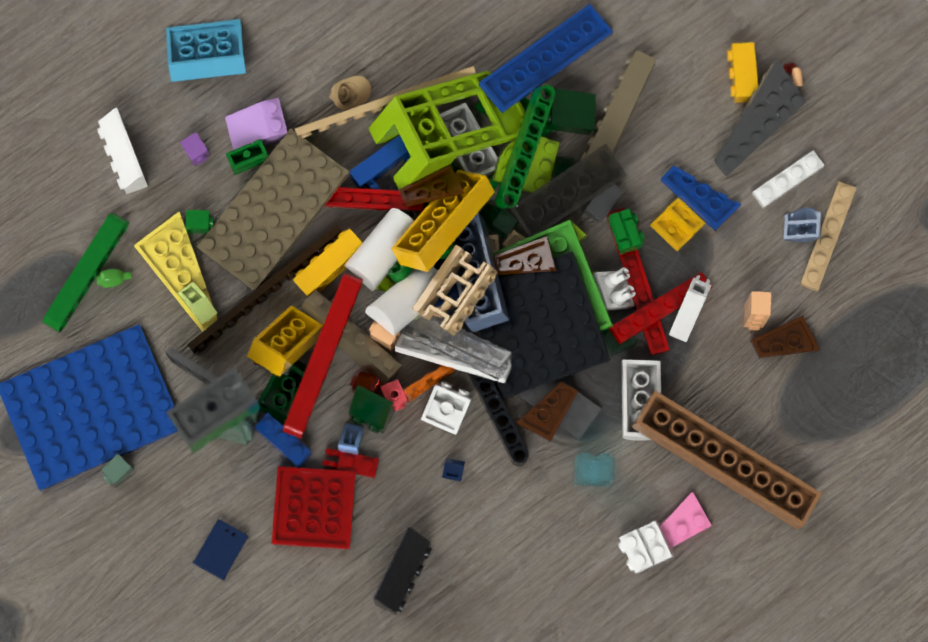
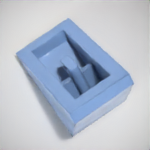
M345 423L338 444V450L358 455L364 426Z

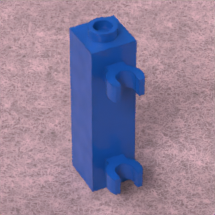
M397 136L349 171L350 178L359 189L368 187L369 189L380 190L381 188L375 181L403 160L405 163L409 160L411 156L401 136Z

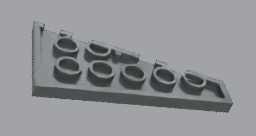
M775 58L772 59L767 73H764L762 76V82L758 89L754 90L743 109L737 125L735 124L732 128V134L724 142L714 160L726 176L807 102Z

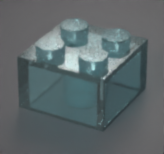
M579 453V456H575L573 462V485L611 487L614 482L615 458L610 457V454H599V457L591 456L590 453Z

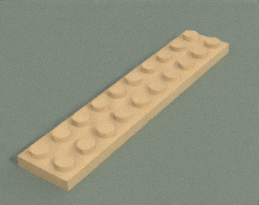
M474 66L299 126L293 130L297 136L300 135L304 138L313 135V130L318 129L321 132L330 129V124L336 123L337 126L347 123V118L353 117L358 119L366 116L365 112L371 110L372 113L384 110L383 106L389 104L395 96L475 74Z

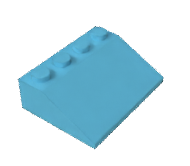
M240 19L166 28L168 67L171 82L246 73Z

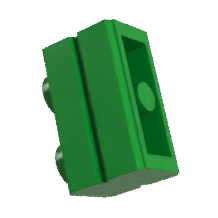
M261 139L254 141L253 144L249 143L226 153L234 176L263 164L268 158Z
M631 209L609 215L608 222L620 255L641 249L645 238L643 232L638 231L636 224H639L636 213L632 214Z

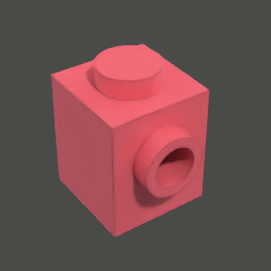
M398 379L380 386L383 397L393 402L395 412L405 408L407 398Z

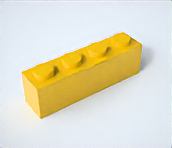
M350 228L344 230L339 234L338 239L334 243H330L324 248V252L321 255L312 258L309 262L310 264L305 269L299 270L293 281L307 297L316 290L320 293L347 269L344 265L363 242Z

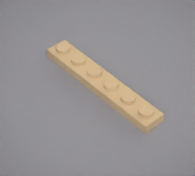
M838 182L821 226V238L815 242L800 283L801 286L818 292L856 187Z

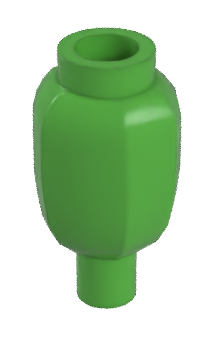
M119 269L102 270L100 274H96L97 286L101 285L104 288L115 287L122 284L124 280L132 279L131 271L122 272Z

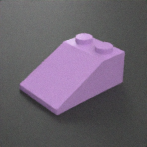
M279 98L259 102L225 117L233 150L249 143L253 144L254 141L261 139L263 145L280 142L287 134Z

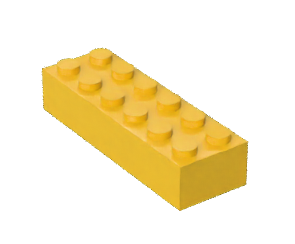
M457 170L455 175L464 193L434 200L428 204L391 248L400 265L429 272L495 193L487 176Z

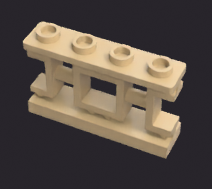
M457 245L452 249L412 308L419 316L424 319L426 318L428 321H430L434 313L444 318L440 327L453 336L461 330L464 321L472 314L474 306L482 299L485 290L495 280L497 271L485 262L482 263L479 269L471 266L469 262L473 257ZM462 266L467 270L462 277L456 275V272ZM473 273L479 276L474 285L468 282ZM457 281L466 286L458 300L454 301L447 294ZM440 297L445 302L440 309H437L434 305ZM451 305L457 308L452 317L446 314Z

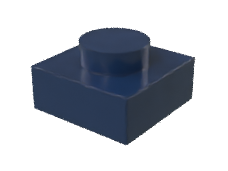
M446 458L442 478L461 482L465 462Z

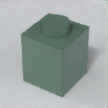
M119 454L101 469L104 473L102 478L109 485L114 483L116 486L134 471Z

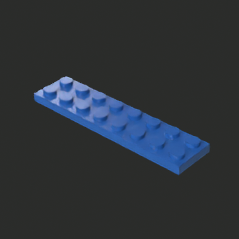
M588 4L480 81L478 85L500 112L504 113L533 92L534 89L540 87L609 37L613 31L592 5Z

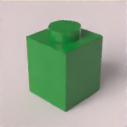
M186 210L187 233L207 234L210 228H213L214 217L211 216L209 210Z

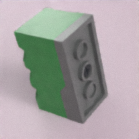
M233 367L166 413L194 454L206 446L207 443L239 424L241 420L260 410V406L240 374Z

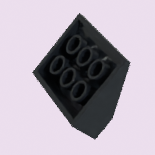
M408 527L374 596L376 606L397 615L398 611H403L406 604L404 598L407 593L411 594L415 586L412 582L415 576H420L424 567L421 563L424 558L428 559L432 551L430 541L411 527Z

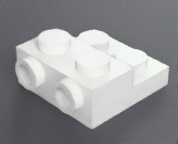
M442 381L441 384L437 382L421 420L457 435L473 397H470V393L464 389H459V391L452 389V385L448 382Z
M654 521L619 537L621 541L618 543L622 553L627 554L629 558L627 565L635 573H640L674 556L658 521Z

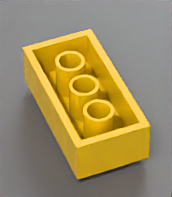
M291 305L253 339L247 357L280 377L317 342L323 324Z

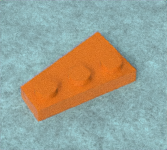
M439 365L437 370L427 373L419 381L405 388L404 394L408 403L433 387L437 382L439 383L455 372L456 369Z

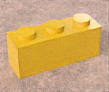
M754 42L733 43L730 50H727V60L731 61L729 79H732L733 83L730 86V95L734 97V103L748 102L754 90L758 89Z

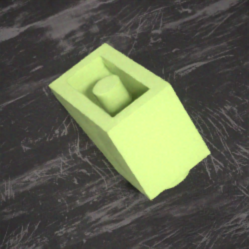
M194 282L178 292L179 296L201 324L211 320L217 314L206 295Z

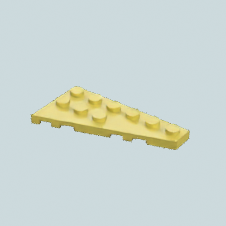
M179 211L136 243L134 247L203 332L215 323L218 318L217 315H214L211 320L201 324L178 294V292L194 282L212 304Z

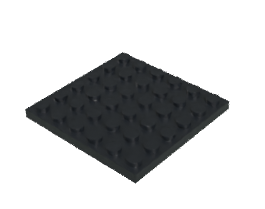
M574 252L554 258L557 271L511 274L499 279L509 320L479 330V334L488 358L511 364V371L506 382L495 381L502 400L611 361Z

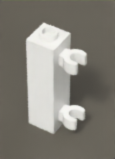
M699 275L693 278L669 333L670 336L687 342L711 287L709 284L710 280L707 279L706 283L700 281Z

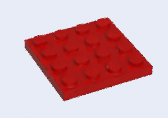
M278 466L271 544L350 550L356 471Z

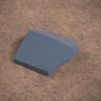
M800 208L790 214H786L783 240L808 243L820 239L822 213L813 208Z

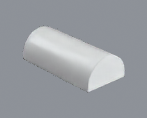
M466 103L440 114L451 137L481 129ZM492 147L455 158L461 170L485 175L487 178L493 176L498 159Z
M391 208L344 266L357 278L363 279V284L371 291H374L386 277L389 269L398 261L391 248L414 220L404 212Z
M434 267L429 272L413 269L405 279L396 283L369 305L365 313L394 336L418 316L412 308L437 273V270Z
M622 360V438L636 441L651 440L633 429L632 425L650 394L655 390L661 394L660 361Z

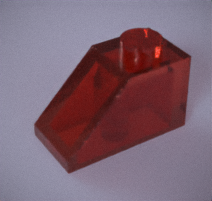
M360 371L358 376L354 375L350 386H352L353 393H355L359 385L377 394L381 386V379L376 375Z

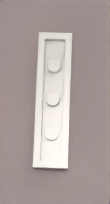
M813 150L754 190L752 194L762 208H765L822 169L824 164Z

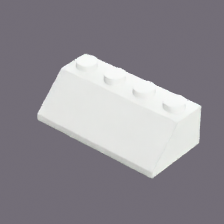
M115 108L98 121L100 128L97 130L100 138H105L107 143L104 145L107 156H112L113 162H110L113 172H118L120 177L116 179L120 190L124 189L126 194L148 187L122 118L118 109Z

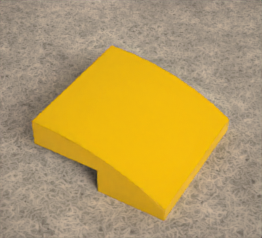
M678 197L650 226L678 252L705 225V222Z

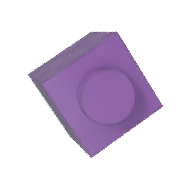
M196 132L180 142L182 149L193 165L204 163L208 159L207 157L210 156Z

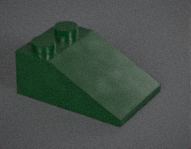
M297 360L280 377L272 374L258 400L260 410L266 414L269 413L275 420L284 425L307 365Z
M358 385L349 410L351 421L358 425L363 423L369 426L368 429L376 434L379 432L384 434L394 415L393 402Z

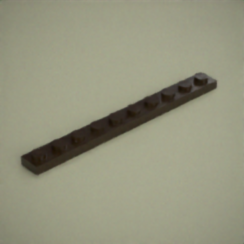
M336 225L189 342L187 344L189 349L194 354L197 351L199 353L208 346L207 343L212 339L215 341L221 337L222 331L227 327L230 329L236 325L237 319L242 315L245 317L251 313L252 307L257 303L260 305L266 301L267 295L272 291L275 293L281 289L282 283L286 280H292L297 271L301 268L305 269L310 264L309 262L312 258L321 255L328 244L334 243L338 239L339 234L342 232L339 226Z

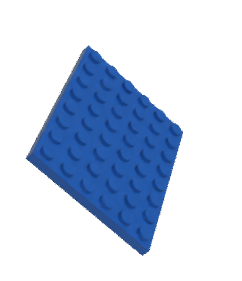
M140 324L0 383V396L40 491L107 463L117 454L123 456L178 432L166 413L175 406Z

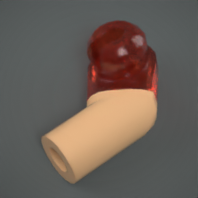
M794 62L785 63L783 69L786 73L793 75L795 86H803L801 69Z

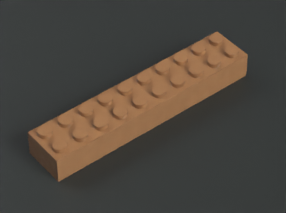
M656 390L650 394L632 425V428L795 529L805 525L822 494Z

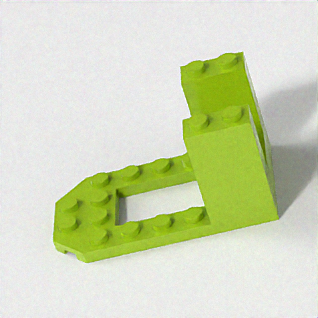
M483 71L395 96L368 129L376 144L393 140L399 135L401 136L411 157L393 177L400 190L451 164L456 157L517 139L526 113L520 101L504 113H501L478 85L480 81L492 74L489 71ZM478 95L492 125L451 137L436 106Z

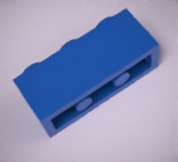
M269 413L255 426V430L297 468H301L311 457V451L295 436L283 432V426Z

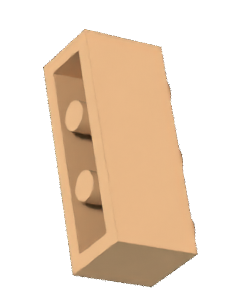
M752 291L744 304V327H749V330H760L771 315V292Z

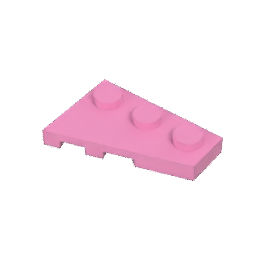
M692 491L660 528L671 549L712 525Z

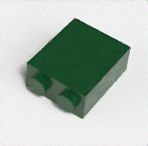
M554 88L555 98L546 121V130L582 135L591 134L595 130L596 94Z

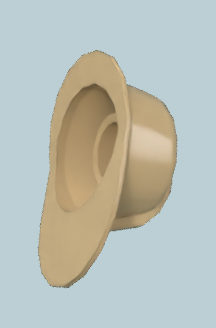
M352 76L334 84L329 98L332 99L339 109L348 110L362 105L369 99L371 85L363 76Z

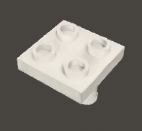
M625 267L618 271L596 272L593 274L607 310L630 309L635 306L632 297L636 293L632 292L634 290L633 286L627 283L626 279L630 277V274H626L629 271Z

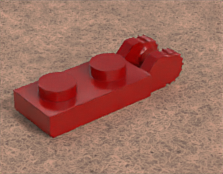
M326 448L325 453L327 455L340 458L338 463L323 460L322 465L341 471H356V475L375 479L379 459Z

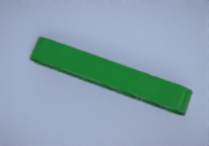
M550 85L538 87L532 93L496 196V204L501 209L514 207L519 201L555 98V90ZM542 90L546 93V98H543ZM536 108L540 111L539 116L535 112ZM530 125L534 128L533 134L529 130ZM524 143H526L528 146L527 151H525L523 148ZM518 160H519V161L521 162V164H522L521 169L518 168V166H517V161H518ZM511 178H514L515 186H512ZM505 196L509 198L508 204L505 202Z
M113 212L108 215L45 314L42 321L43 324L59 333L65 328L96 279V274H99L125 233L129 221Z

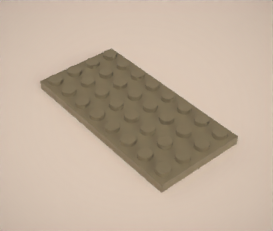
M290 129L213 225V228L209 230L197 245V248L255 291L274 271L349 176L350 172L300 135L297 136L296 132Z

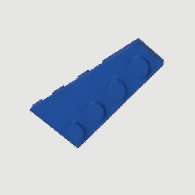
M673 166L660 179L662 183L715 231L741 206V203L727 198V195L716 192L710 188L711 186L706 183L702 184L695 180V177L676 166Z

